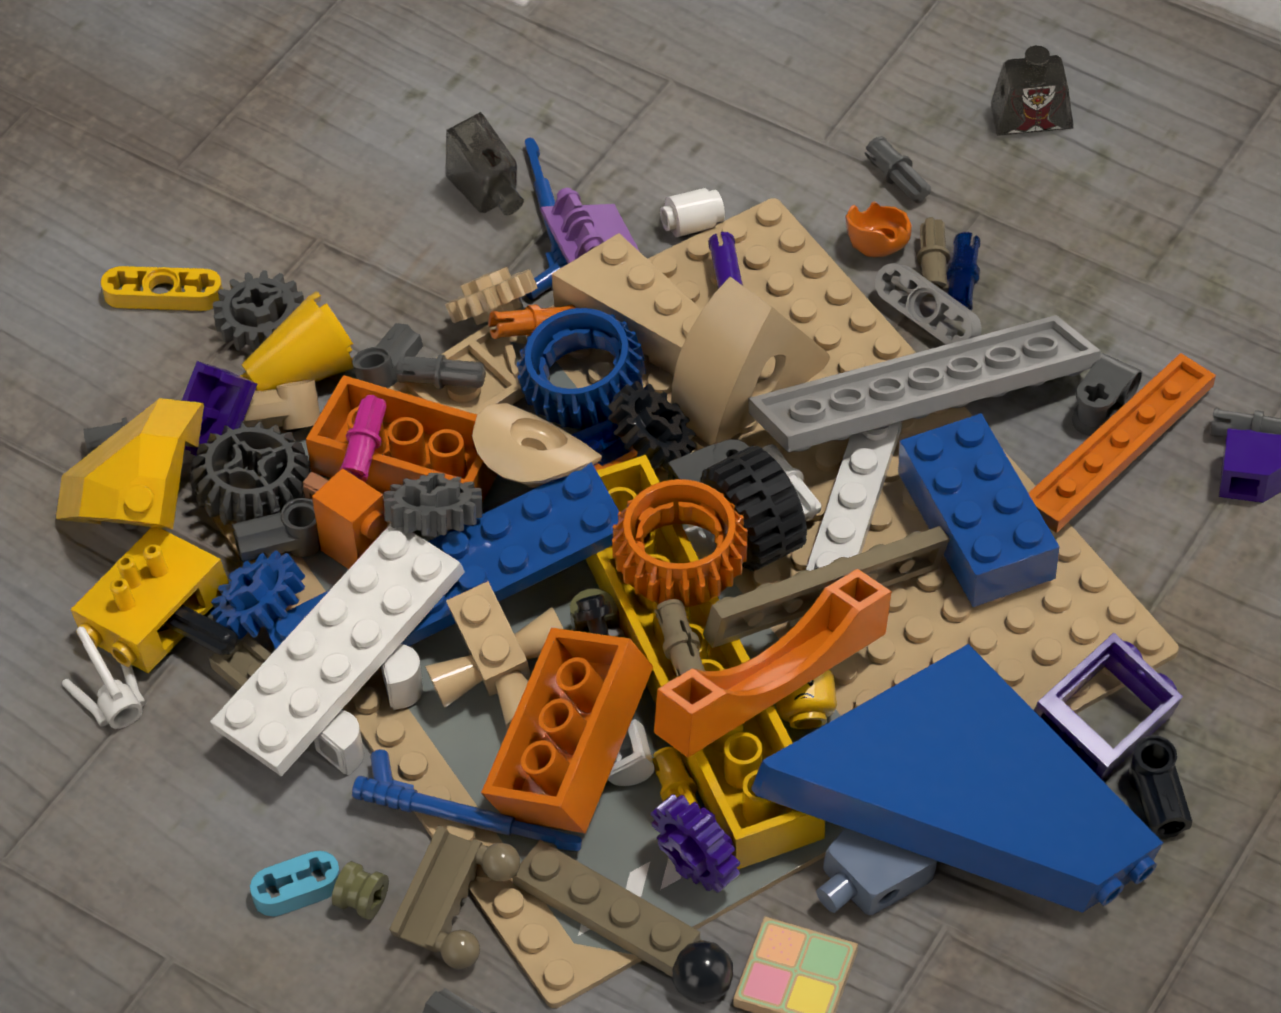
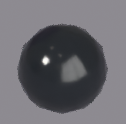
M704 940L689 943L682 949L672 969V981L677 991L689 1001L702 1004L719 1000L729 990L733 979V962L729 954L718 944Z

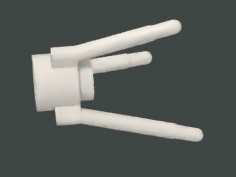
M79 627L77 634L104 685L98 690L97 696L99 698L97 704L69 679L62 681L63 687L94 715L101 727L109 723L112 728L121 729L133 724L143 712L142 707L146 704V701L139 692L132 665L126 667L121 664L126 684H123L120 680H114L86 629Z

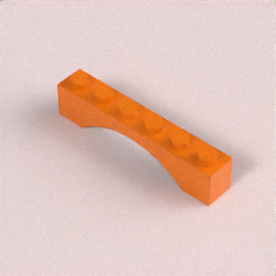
M859 569L852 571L827 586L796 625L758 656L738 666L721 671H701L692 668L658 688L654 733L686 757L692 756L884 636L887 629L892 591Z

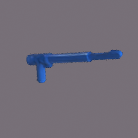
M533 138L525 139V146L536 180L533 186L540 208L554 206L555 199L549 180L544 178L538 160L540 156L539 147ZM545 219V226L552 245L551 252L546 253L549 268L534 278L538 288L525 294L530 300H533L552 286V273L568 264Z
M376 750L370 756L374 779L370 778L368 780V777L358 776L353 784L352 797L354 799H364V801L370 803L376 802L378 805L388 806L397 810L401 809V811L409 813L415 811L509 836L516 834L556 844L558 849L579 851L581 849L582 839L579 836L520 822L512 816L418 793L414 789V785L393 780L389 754L385 750Z

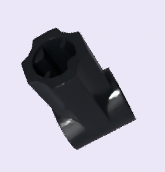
M1150 735L1142 738L1137 743L1130 764L1128 778L1131 786L1138 792L1149 829L1156 836H1159L1160 839L1175 837L1192 826V817L1175 766L1177 750L1168 739ZM1144 763H1154L1160 768L1153 769Z

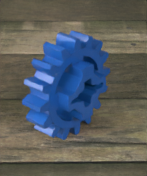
M274 551L269 558L264 553H261L255 563L251 564L249 561H245L243 569L239 567L229 574L231 581L228 584L218 587L222 595L212 600L211 603L215 609L211 612V615L217 623L234 631L238 639H242L247 632L252 637H256L261 627L266 626L269 630L272 629L274 626L273 620L277 617L286 618L288 616L286 608L298 604L299 599L295 594L305 589V585L301 582L305 578V574L287 553L281 555L278 551Z

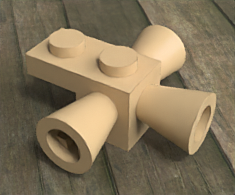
M489 581L446 600L470 655L427 665L425 668L444 708L482 681L489 696L498 693L505 725L508 729L527 686V679L531 676L527 660L539 657L551 628L563 629V626L551 607L514 634Z

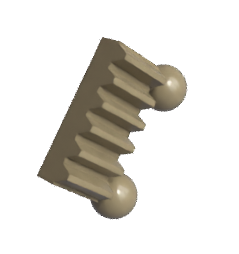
M438 825L390 926V932L397 938L435 953L441 952L443 960L452 968L466 969L472 966L480 954L479 942L469 931L455 930L451 932L452 919L460 913V902L462 898H467L468 885L470 881H475L478 864L482 865L483 871L490 879L499 882L507 881L513 878L520 868V856L517 850L507 843H495L488 847L475 839L471 842L450 834L447 828Z

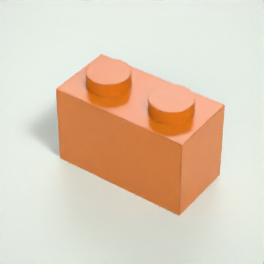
M342 468L312 495L321 551L347 569H350L387 528V521L384 519L383 494Z

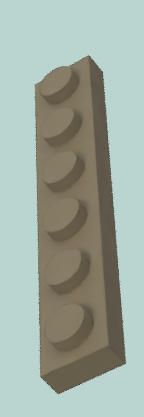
M940 526L924 532L915 531L904 539L886 545H875L868 551L849 558L840 557L829 565L811 571H800L793 577L774 584H762L754 591L734 598H722L712 605L703 636L709 645L715 648L800 618L812 607L827 586L856 569H859L884 587L938 569L950 538Z

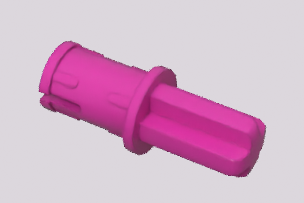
M367 395L360 402L354 426L346 434L348 446L342 466L340 467V470L342 468L363 482H366L368 479L374 451L380 447L382 442L379 432L387 407L386 402L375 395Z

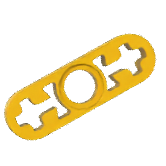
M118 266L106 271L101 278L104 299L108 305L114 308L207 311L213 309V302L220 301L218 291L223 289L219 274L214 270L204 268ZM168 283L173 285V288L166 293L157 294L152 292V289L158 284Z

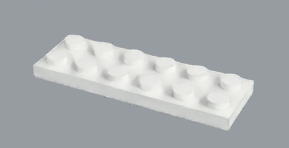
M390 524L210 721L217 732L274 772L283 776L465 573L461 563L415 533H405L404 526L392 528Z

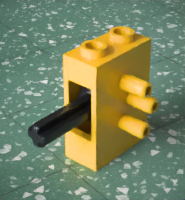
M151 527L70 609L77 627H84L96 648L100 647L111 653L122 665L126 667L133 665L148 674L184 636L219 655L231 654L235 650V644L238 640V636L234 631L204 616L213 607L212 600L222 595L218 587L229 583L221 559L162 528Z

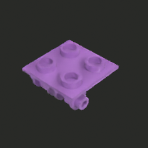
M563 188L557 193V200L554 206L540 208L568 264L618 233L639 251L615 204L582 205L578 192L571 188Z

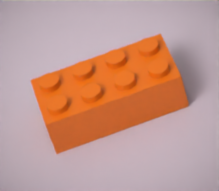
M342 376L306 438L311 472L332 478L339 472L348 446L346 434L354 426L360 402L367 395H375L377 398L383 399L387 407L379 432L382 442L380 447L374 451L368 472L369 476L365 483L384 494L385 491H390V485L392 484L403 485V479L417 480L420 478V475L428 476L429 473H444L445 478L448 480L454 477H461V483L474 482V487L481 488L483 503L497 473L488 468L477 453L472 437L477 414L349 376Z
M558 628L550 629L481 791V794L501 814L515 817V820L524 823L586 834L653 669L652 664L630 638Z

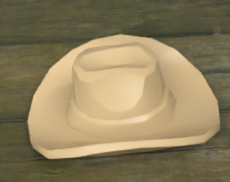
M508 403L489 404L476 417L472 437L477 453L488 468L504 479L525 484L530 488H537L551 480L580 471L591 462L594 465L601 461L602 456L581 440L552 423Z

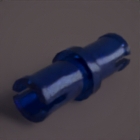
M962 232L954 237L952 262L949 263L946 270L947 280L949 281L948 295L972 311L974 285L977 284L980 278V268L977 265L981 240L975 235L971 245L973 233Z

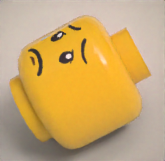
M829 669L776 702V711L779 717L784 721H788L791 728L812 729L823 726L827 723V717L835 712L837 701L832 671Z

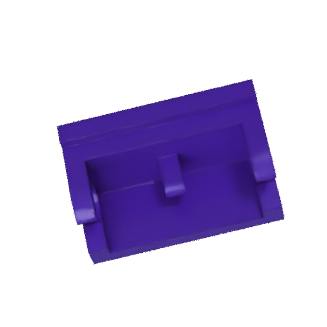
M199 361L196 362L181 401L204 404L199 444L207 443L210 433L222 435L224 425L232 430L239 428L241 421L245 418L258 385L257 383L226 369ZM184 447V450L191 451L190 454L197 456L198 447Z

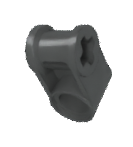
M1101 353V359L1092 364L1090 371L1076 390V399L1079 404L1072 415V423L1076 430L1091 436L1135 395L1141 382L1142 370Z

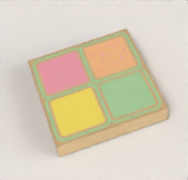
M764 916L735 992L733 1007L753 1013H836L858 952V943Z

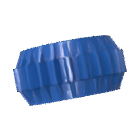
M590 308L569 309L547 318L533 331L530 337H527L525 347L520 349L521 360L517 362L520 374L518 375V380L527 404L534 407L537 415L546 416L548 422H556L562 425V427L592 428L610 422L608 417L613 412L608 408V405L614 400L613 397L625 385L631 386L635 381H638L643 387L641 377L646 374L641 344L638 343L635 331L631 332L628 329L627 323L616 320L615 315H609L600 310ZM595 348L609 351L615 357L613 361L614 369L602 380L592 385L567 389L556 387L548 380L550 367L561 357L571 352Z

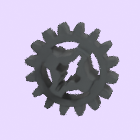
M262 270L259 278L253 279V276L247 272L244 277L245 281L241 283L235 279L229 281L230 291L225 289L218 291L220 301L213 302L216 330L222 333L225 343L234 340L235 348L239 351L246 344L251 345L253 353L304 301L302 291H297L296 282L293 280L285 284L284 276L281 273L270 279L268 278L267 271Z
M429 473L428 476L420 475V478L417 480L403 479V485L392 484L390 485V491L384 492L385 521H391L392 528L404 526L405 533L419 530L421 531V536L437 537L438 533L446 535L447 530L464 531V524L476 525V518H482L481 488H475L472 481L461 483V477H454L448 480L445 478L444 473Z

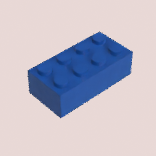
M982 413L900 440L898 474L928 528L932 529L940 526L950 538L944 552V557L972 607L1056 579L1060 547Z

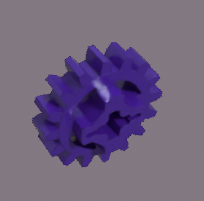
M672 794L651 812V816L655 819L651 822V825L660 833L656 837L660 850L667 854L675 865L676 872L687 880L691 877L696 885L701 881L706 891L714 889L719 893L740 875L737 869L740 861L731 854L735 851L731 837L721 829L716 822L715 815L704 807L700 809L696 802L690 805L683 795L677 798Z

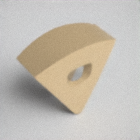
M730 276L708 301L686 337L675 367L671 404L677 403L684 416L689 417L690 422L686 427L693 430L697 437L709 446L714 443L717 444L731 439L756 421L749 414L750 397L806 383L825 368L829 362L830 355L772 306ZM774 356L776 360L774 371L768 379L757 383L766 362Z

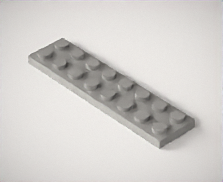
M1057 315L750 397L749 414L787 452L805 451L813 445L832 440H845L851 435L871 429H885L893 423L907 419L924 418L930 413L951 407L960 408L966 406L969 402L987 397H1000L1008 391L1026 386H1040L1045 381L1055 378L1079 375L1084 370L1090 369L1093 363L1101 359V350Z

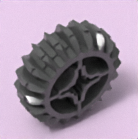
M241 421L239 428L234 430L224 425L222 435L210 433L207 443L199 444L196 452L197 456L193 457V462L191 463L192 475L190 476L191 488L194 489L199 507H206L210 518L220 516L224 526L233 520L239 523L281 513L283 507L289 501L296 498H305L303 481L310 474V461L307 455H305L302 443L295 442L292 432L281 434L277 424L269 429H264L261 421L255 427H246L243 421Z

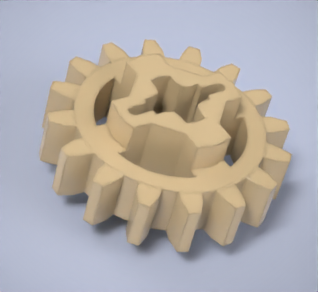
M504 267L461 285L460 288L463 295L449 301L445 306L453 323L473 317L475 324L479 325L489 321V314L492 311H513L523 307L520 297L534 291L538 287L531 270H525L511 276L508 268Z

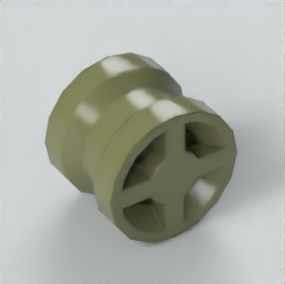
M350 861L343 867L335 882L332 892V905L343 910L348 907L354 908L360 917L370 920L378 913L385 900L389 878L378 871L372 874L365 872L361 864Z

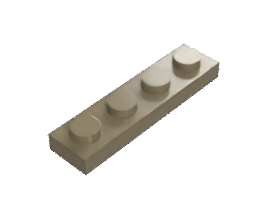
M542 840L538 841L521 862L517 874L513 877V884L671 977L674 963L680 951L689 943L701 940L700 931Z

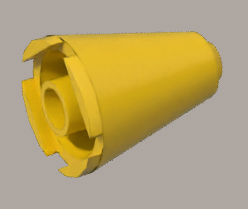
M315 291L309 295L241 364L245 373L240 376L257 383L255 391L277 389L276 386L306 380H315L317 382L354 368L352 363L354 357L351 358L349 354L352 351L350 346L353 345V342L328 304L325 303L318 307L316 303L321 301L319 292Z

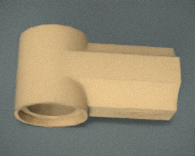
M315 380L292 382L276 386L277 389L255 391L243 420L246 427H255L261 421L264 429L271 428L276 424L278 427L283 426V430L314 426L320 415Z

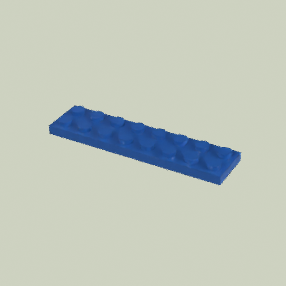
M592 462L580 471L551 480L482 514V518H476V525L464 524V531L450 530L446 535H440L428 541L459 561L465 573L401 644L411 646L455 624L456 622L446 600L489 581L499 602L612 546L613 525L618 523L619 510ZM330 590L288 610L286 618L277 617L273 620V628L270 630L266 628L275 649Z

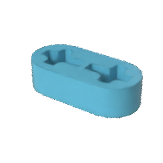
M314 851L264 868L257 872L250 884L254 906L263 915L274 917L331 897L335 882L340 874L338 861L328 852ZM320 869L326 879L317 882L316 878L312 876V872ZM275 885L280 895L271 898L266 888Z

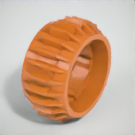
M675 479L654 484L642 490L633 500H628L627 508L618 513V523L613 525L612 539L616 571L623 574V582L634 587L636 594H641L657 604L670 599L681 600L684 607L703 604L716 596H720L721 592L727 587H732L733 579L737 575L742 574V563L747 561V528H744V517L735 511L734 504L730 503L723 493L704 483ZM689 524L701 527L714 534L716 549L712 554L697 561L670 563L648 555L645 552L644 538L650 532L663 526Z

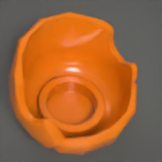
M874 201L863 212H860L857 206L852 205L845 216L847 233L852 246L866 257H885L904 248L910 240L912 233L911 222L907 213L896 207L880 206Z

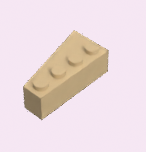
M620 233L552 273L554 307L574 305L575 308H590L600 310L609 315H615L616 320L625 321L628 329L631 332L635 331L643 353L649 356V362L674 376L681 348L702 309Z

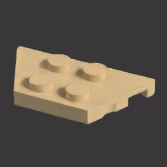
M486 325L442 353L449 360L483 363L486 369V377L482 387L472 388L445 385L443 389H436L435 384L397 382L389 387V389L477 415L489 404L508 403L512 405L525 397L518 380V375L520 374L517 368L513 345H511L509 337L492 338L490 330L497 329V326L489 327V325Z

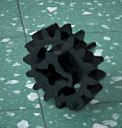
M635 381L631 386L625 385L608 405V408L613 412L608 419L618 425L614 434L621 437L626 450L634 449L637 452V457L646 455L653 469H657L662 465L668 471V462L690 454L696 448V444L692 441L696 433L686 427L690 422L689 417L684 416L677 403L670 404L667 401L666 392L663 391L661 394L655 392L653 386L649 383L644 388L638 381Z

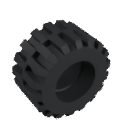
M752 445L702 471L700 483H704L723 493L724 497L734 504L735 511L744 517V528H747V561L742 563L744 568L750 571L759 570L805 545L807 541V526L802 504L789 477L768 452L759 446L754 447Z

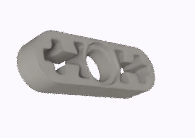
M890 263L884 265L878 271L875 278V288L878 295L947 345L981 335V322L975 313L909 266ZM898 276V281L903 286L913 289L910 294L894 290L895 285L891 282L892 277ZM932 294L936 300V310L930 317L925 318L919 309L920 301L925 295ZM946 317L962 322L961 326L966 330L963 336L956 335V328L949 323L943 322Z

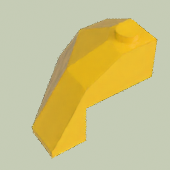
M163 398L156 400L62 475L56 519L101 525V521L173 529L184 447L199 446L204 404Z

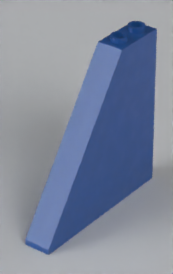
M969 644L762 760L751 790L758 797L1081 913L1098 902L1103 906L1109 904L1122 892L1124 886L1129 882L1133 881L1137 885L1148 878L1157 866L1153 860L1163 845V842Z

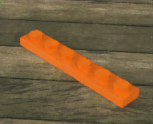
M1182 353L1174 358L1029 492L1048 528L1055 533L1062 529L1213 387L1216 375Z

